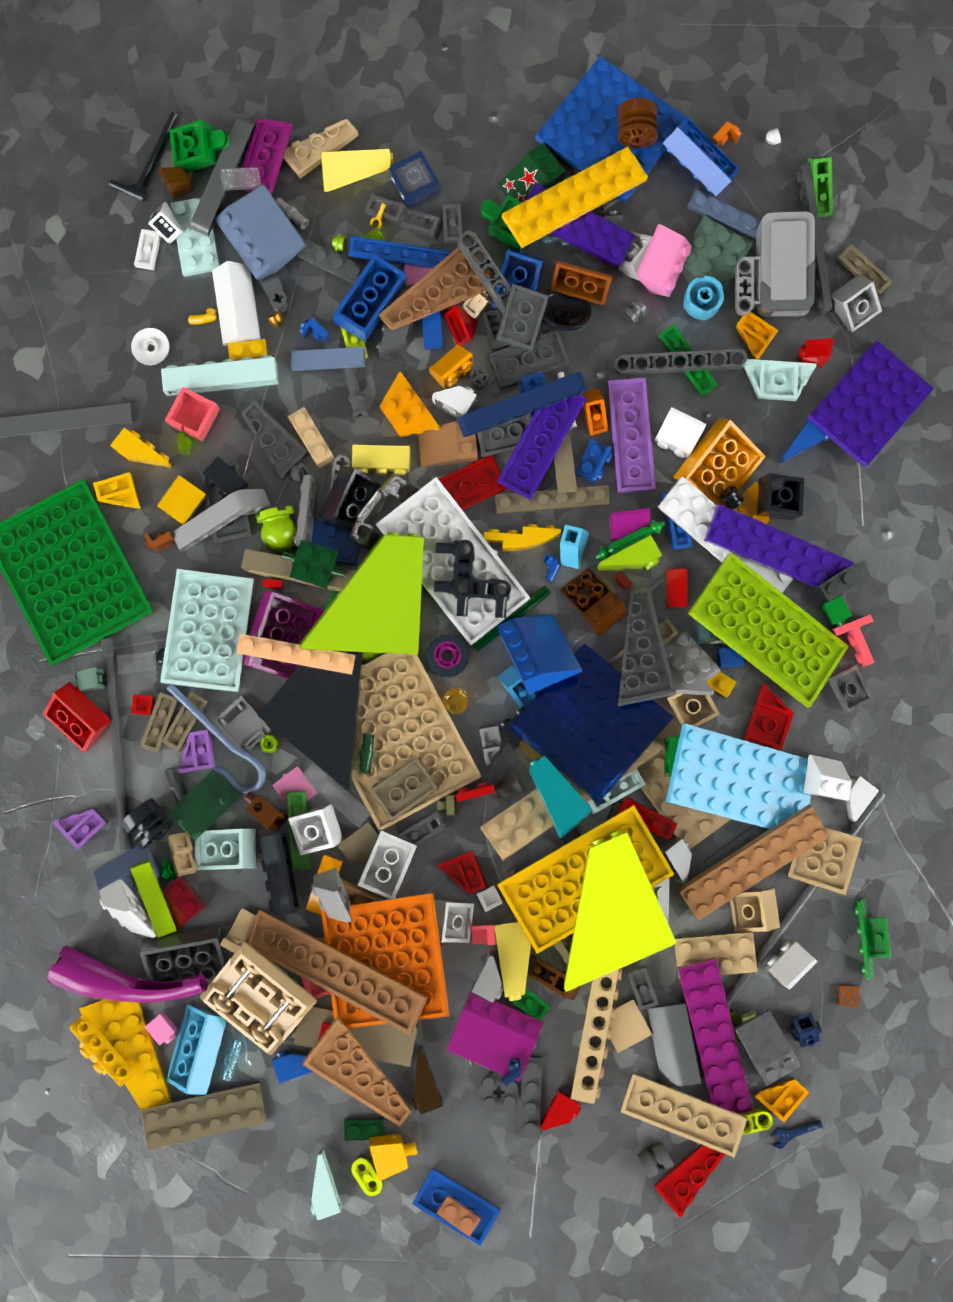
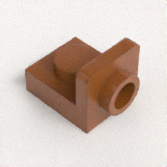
M169 531L159 533L155 540H153L149 533H144L146 538L144 543L149 550L153 549L157 553L175 542Z

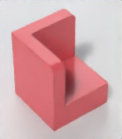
M494 923L471 925L472 944L496 945Z

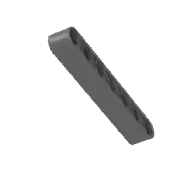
M239 116L236 118L229 134L230 143L228 147L222 149L193 215L190 229L206 236L210 235L215 224V218L222 208L249 146L255 123Z
M465 231L458 239V248L503 314L511 287L477 235L472 231ZM463 238H469L472 245H466L463 242ZM474 254H479L482 257V261H476ZM485 270H490L493 277L488 278L485 275ZM496 286L502 287L504 293H503V294L497 293L496 290H495V287H496ZM538 331L534 347L541 341L540 331Z
M742 349L629 354L618 356L615 359L614 365L616 371L621 375L734 370L745 366L747 354ZM741 355L744 360L738 364L733 361V357ZM716 356H722L724 362L718 365L714 363L713 359ZM697 357H703L705 362L699 366L694 363V360ZM665 359L667 363L664 367H658L656 365L657 360ZM676 359H685V365L677 366L675 364ZM646 360L648 362L647 366L639 368L637 366L638 361ZM621 361L629 363L626 369H620L618 364Z

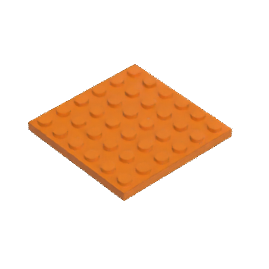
M433 893L350 905L351 922L348 923L329 918L325 910H321L325 943L426 995L428 998L418 1020L449 1016ZM331 993L334 1020L339 1016L347 1028L388 1024Z

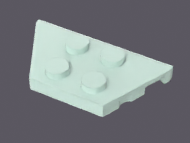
M747 359L744 368L758 399L796 401L816 368V364Z

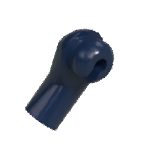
M511 1058L508 1061L509 1072L501 1077V1081L505 1086H508L521 1076L522 1064L518 1058Z

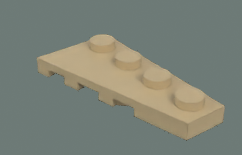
M345 119L325 128V131L319 134L309 135V138L301 142L298 140L291 143L292 146L286 148L283 160L301 179L322 163L321 152L339 151L359 136L358 131Z

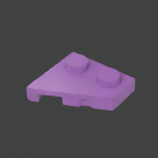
M209 730L190 732L186 741L187 746L182 754L181 766L177 770L178 774L215 768L211 732Z
M90 809L53 822L77 850H80L108 823L96 809Z

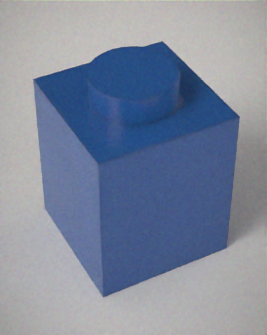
M731 647L716 650L719 669L741 667L746 662V659Z

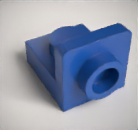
M313 317L310 320L304 321L299 331L304 338L311 332L318 341L321 339L326 343L330 339L329 333Z

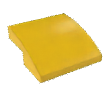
M178 475L157 506L184 525L191 520L208 495Z

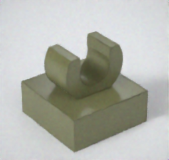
M447 795L446 801L437 802V810L447 809V815H456V796Z

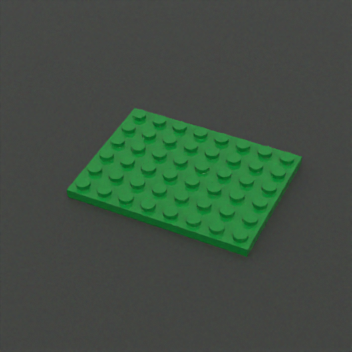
M84 479L0 522V569L50 666L53 667L100 642L102 639L154 613Z

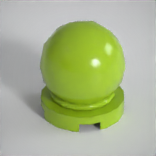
M285 506L286 510L280 511L275 507L256 514L257 522L263 524L261 539L264 545L273 552H287L295 546L294 538L297 535V525L290 519L295 515L293 506Z

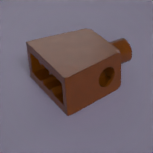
M252 791L245 795L243 800L249 804L246 810L265 828L277 832L288 819V815L265 796H256Z

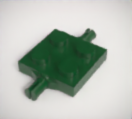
M301 540L295 554L286 551L282 553L284 555H282L281 559L292 561L290 578L327 589L334 575L344 579L346 577L344 574H347V570L337 568L336 566L339 554L336 550Z

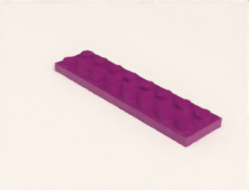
M712 957L677 967L710 1103L738 1114L753 1111L717 959Z

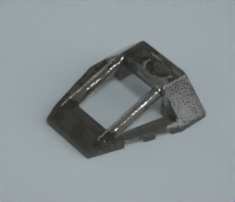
M391 475L361 510L350 533L352 543L370 552L382 536L372 531L373 527L369 523L385 498L390 495L403 503L418 492L419 489L399 476Z

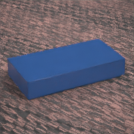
M440 311L422 318L424 350L443 349Z

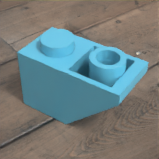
M565 525L560 542L561 565L580 569L589 532L582 528Z

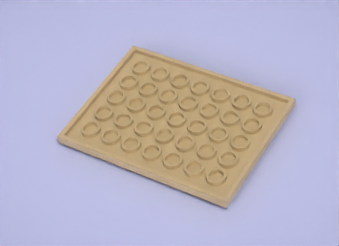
M386 653L362 667L352 781L380 832L482 777L417 654ZM418 757L439 789L391 822L369 790Z

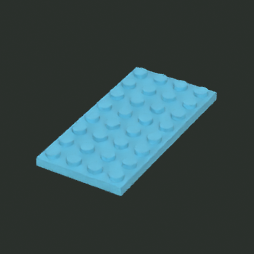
M682 724L666 802L771 829L810 803L811 795L803 793L808 759L692 725Z

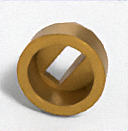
M281 311L267 317L273 327H279L278 322L280 325L284 322Z

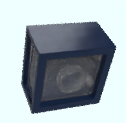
M422 151L388 168L389 177L407 208L440 192L439 181Z

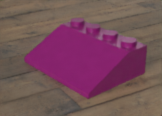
M264 591L250 636L299 645L321 617L323 610L275 592ZM243 655L242 661L243 665L286 679L299 666L297 664Z
M470 991L446 1051L502 1075L509 1072L508 1061L511 1058H518L521 1061L522 1067L521 1076L516 1081L520 1082L544 1022L496 1001L491 1002Z

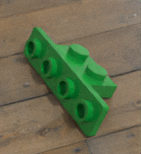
M864 898L857 900L855 912L856 915H859L860 921L857 924L858 934L862 938L860 953L864 955L862 972L864 975L866 974L867 980H871L874 977L872 958H890L892 953L887 917L867 918L866 901Z

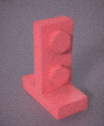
M871 614L831 630L835 636L848 632V641L851 646H854L856 660L862 667L875 663L860 629L861 626L873 622Z

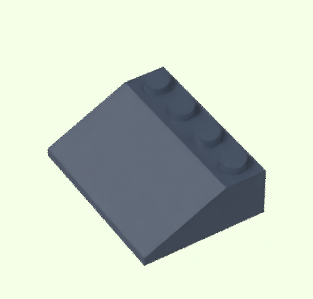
M265 185L258 187L234 202L215 218L217 224L257 280H264L275 275L306 246L304 240Z

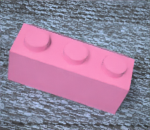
M658 224L636 273L637 278L650 293L670 297L692 246L684 236Z

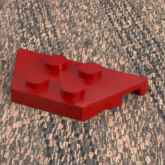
M764 683L761 685L743 740L775 750H782L794 713Z

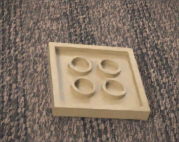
M826 828L830 837L792 861L788 877L846 896L862 838Z

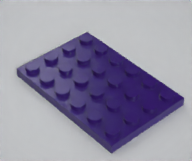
M876 340L807 419L866 468L934 388Z

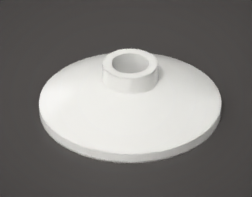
M146 328L134 336L131 350L134 357L140 363L156 365L166 358L169 352V341L160 330ZM151 346L155 347L154 351H149V348Z

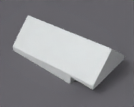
M226 261L212 270L223 345L227 346L228 343L260 340L250 269L246 264Z

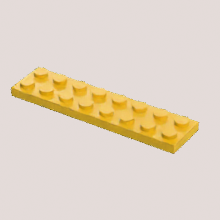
M626 147L502 213V219L521 248L642 184L647 181L648 176L629 147Z

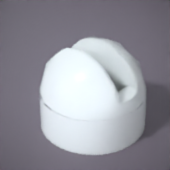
M777 128L767 132L766 141L768 144L775 145L781 142L780 133Z

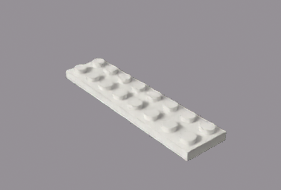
M680 477L657 507L718 560L723 562L727 554L732 552L704 541L716 505L684 477ZM734 554L781 593L793 580V578Z

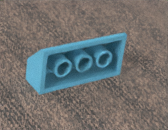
M187 1004L166 1078L168 1083L186 1094H207L227 1020L214 1010Z

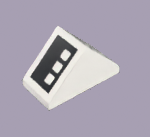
M166 202L151 215L148 222L170 244L183 232Z

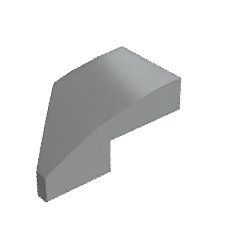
M498 724L479 728L486 765L490 764L501 746Z

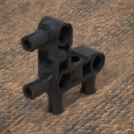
M453 540V542H436L435 553L452 554L454 556V571L452 581H434V592L451 593L457 599L456 616L468 617V599L493 598L495 600V618H506L507 601L510 599L511 592L509 582L500 579L477 580L472 575V565L475 560V552L471 541ZM465 543L469 546L468 554L461 553V544ZM461 582H465L468 585V590L465 593H461L458 589V585ZM500 583L506 586V592L503 595L497 592V586Z

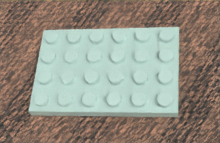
M177 569L161 683L239 692L243 654H237L236 651L240 634L247 635L254 585L253 578Z

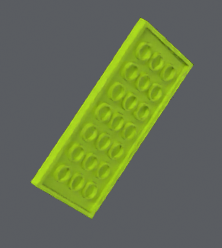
M733 553L727 554L688 612L690 616L807 708L812 706L849 647Z

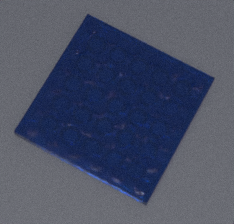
M584 643L574 654L582 672L543 688L509 725V729L542 757L545 755L558 771L599 805L674 717L653 699L618 706L621 673Z

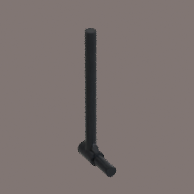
M171 112L137 184L126 186L111 180L109 187L121 191L138 201L145 202L147 193L144 186L170 134L169 130L173 128L178 117L176 113Z

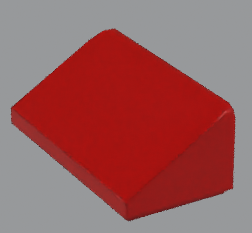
M687 568L666 570V608H686Z

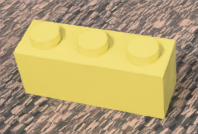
M353 445L352 467L364 474L375 472L378 475H386L387 472H394L395 475H406V473H410V446Z

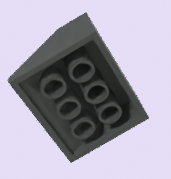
M220 925L167 934L159 938L156 936L143 939L140 956L147 979L159 982L178 981L186 977L203 974L209 986L228 962L226 949L220 946L223 940Z

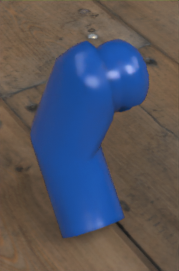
M547 553L543 557L548 568L545 579L553 583L560 565L555 555Z

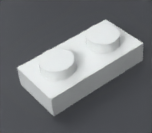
M141 229L134 262L135 267L154 270L161 236L156 231Z

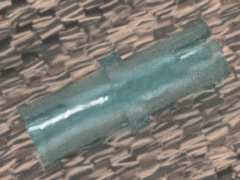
M232 1039L228 1055L224 1058L225 1064L220 1076L221 1079L226 1081L233 1080L236 1065L240 1062L239 1056L244 1044L243 1041Z

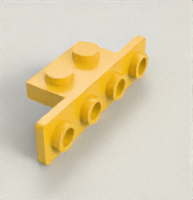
M85 1014L70 1025L69 1029L81 1042L79 1045L81 1049L79 1051L86 1059L90 1058L94 1063L92 1066L99 1074L103 1073L105 1076L108 1073L119 1087L135 1075V1071Z

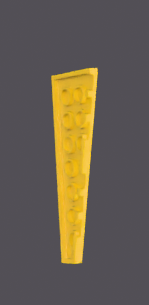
M103 999L79 1008L82 1015L85 1014L135 1071V1075L125 1085L140 1109L173 1102L152 1037L145 1028L148 1024L141 1003Z

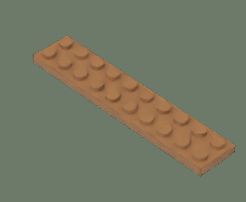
M263 909L258 911L246 939V943L269 960L408 1035L413 1033L428 998L426 995Z

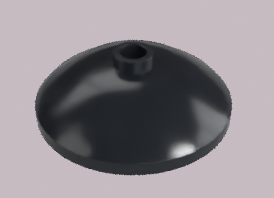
M550 289L542 293L549 296L542 322L547 326L560 331H574L584 327L589 322L592 311L588 301L554 292Z

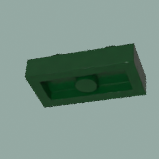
M384 1118L344 1120V1141L369 1140V1137L384 1135Z

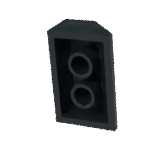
M341 466L318 518L336 528L359 536L382 485L356 468Z

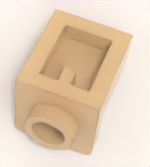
M486 291L467 299L461 307L474 319H478L487 305L492 304L493 299L490 298L489 293Z

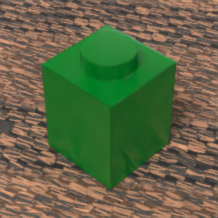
M842 595L820 606L830 626L837 624L840 627L848 623L847 618L852 616Z

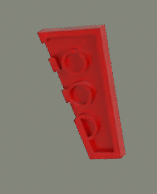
M700 1144L654 1185L655 1189L680 1219L688 1205L695 1199L699 1189L706 1183L710 1173L715 1170L725 1155L724 1153Z

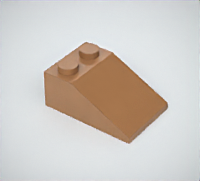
M457 421L439 425L441 428L439 430L431 429L418 434L421 467L473 463L477 461L475 434L463 437Z

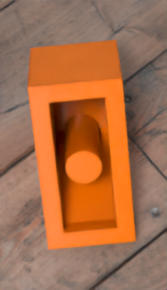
M596 388L580 394L586 398L582 409L590 436L607 432L605 404L600 390Z

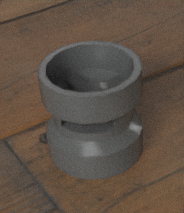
M635 298L631 302L630 307H625L621 312L624 318L634 325L638 322L639 317L645 316L648 313V309L641 300Z

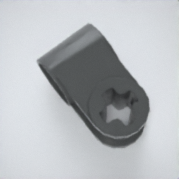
M276 274L260 281L274 311L286 312L289 308V303L278 275Z

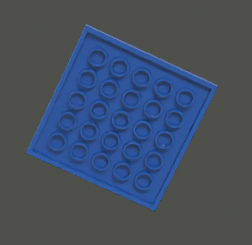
M600 56L539 130L535 140L543 143L549 150L581 172L626 148L618 141L619 105L632 98L650 99L657 105L658 119L656 123L658 125V138L650 146L629 148L648 175L667 151L663 142L686 116ZM638 186L616 198L626 203Z

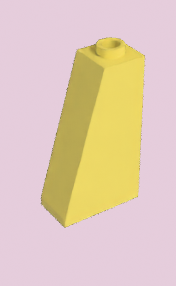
M389 149L321 152L324 192H329L388 170L390 165H393V153H390Z
M519 922L495 925L505 998H509L510 1001L521 1000V996L525 995L531 943Z

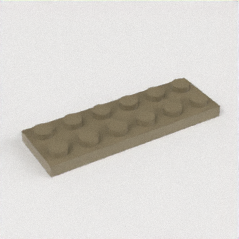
M260 1082L141 1109L148 1150L267 1123Z

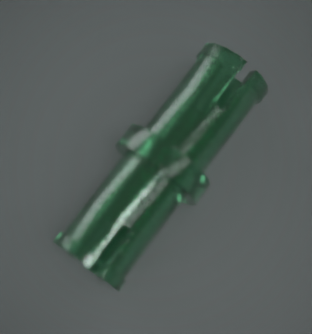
M363 734L362 748L359 751L361 757L358 773L371 774L372 757L375 754L373 752L375 735Z

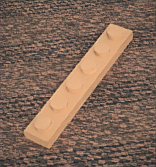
M240 634L236 651L237 654L351 675L356 657L353 654L331 650L299 649L298 644Z

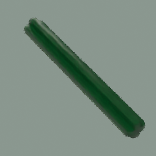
M543 586L527 602L499 624L524 616L548 597L551 593L550 590ZM497 625L472 644L477 651L500 635Z

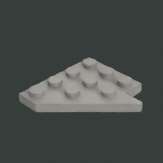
M685 630L664 645L676 693L713 695L714 691L706 681L718 674L720 669Z

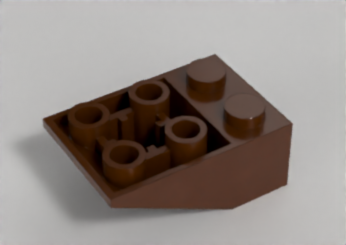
M587 567L560 589V592L598 637L628 613L623 601L590 567Z

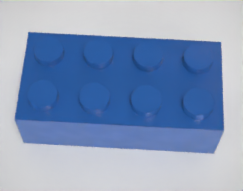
M374 255L333 313L334 323L366 342L381 321L379 314L395 301L406 285L407 274Z

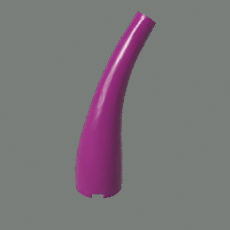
M67 945L58 954L60 957L52 965L47 976V982L79 995L135 1003L181 999L205 992L208 987L207 980L203 974L186 977L183 980L166 982L139 979L113 969Z

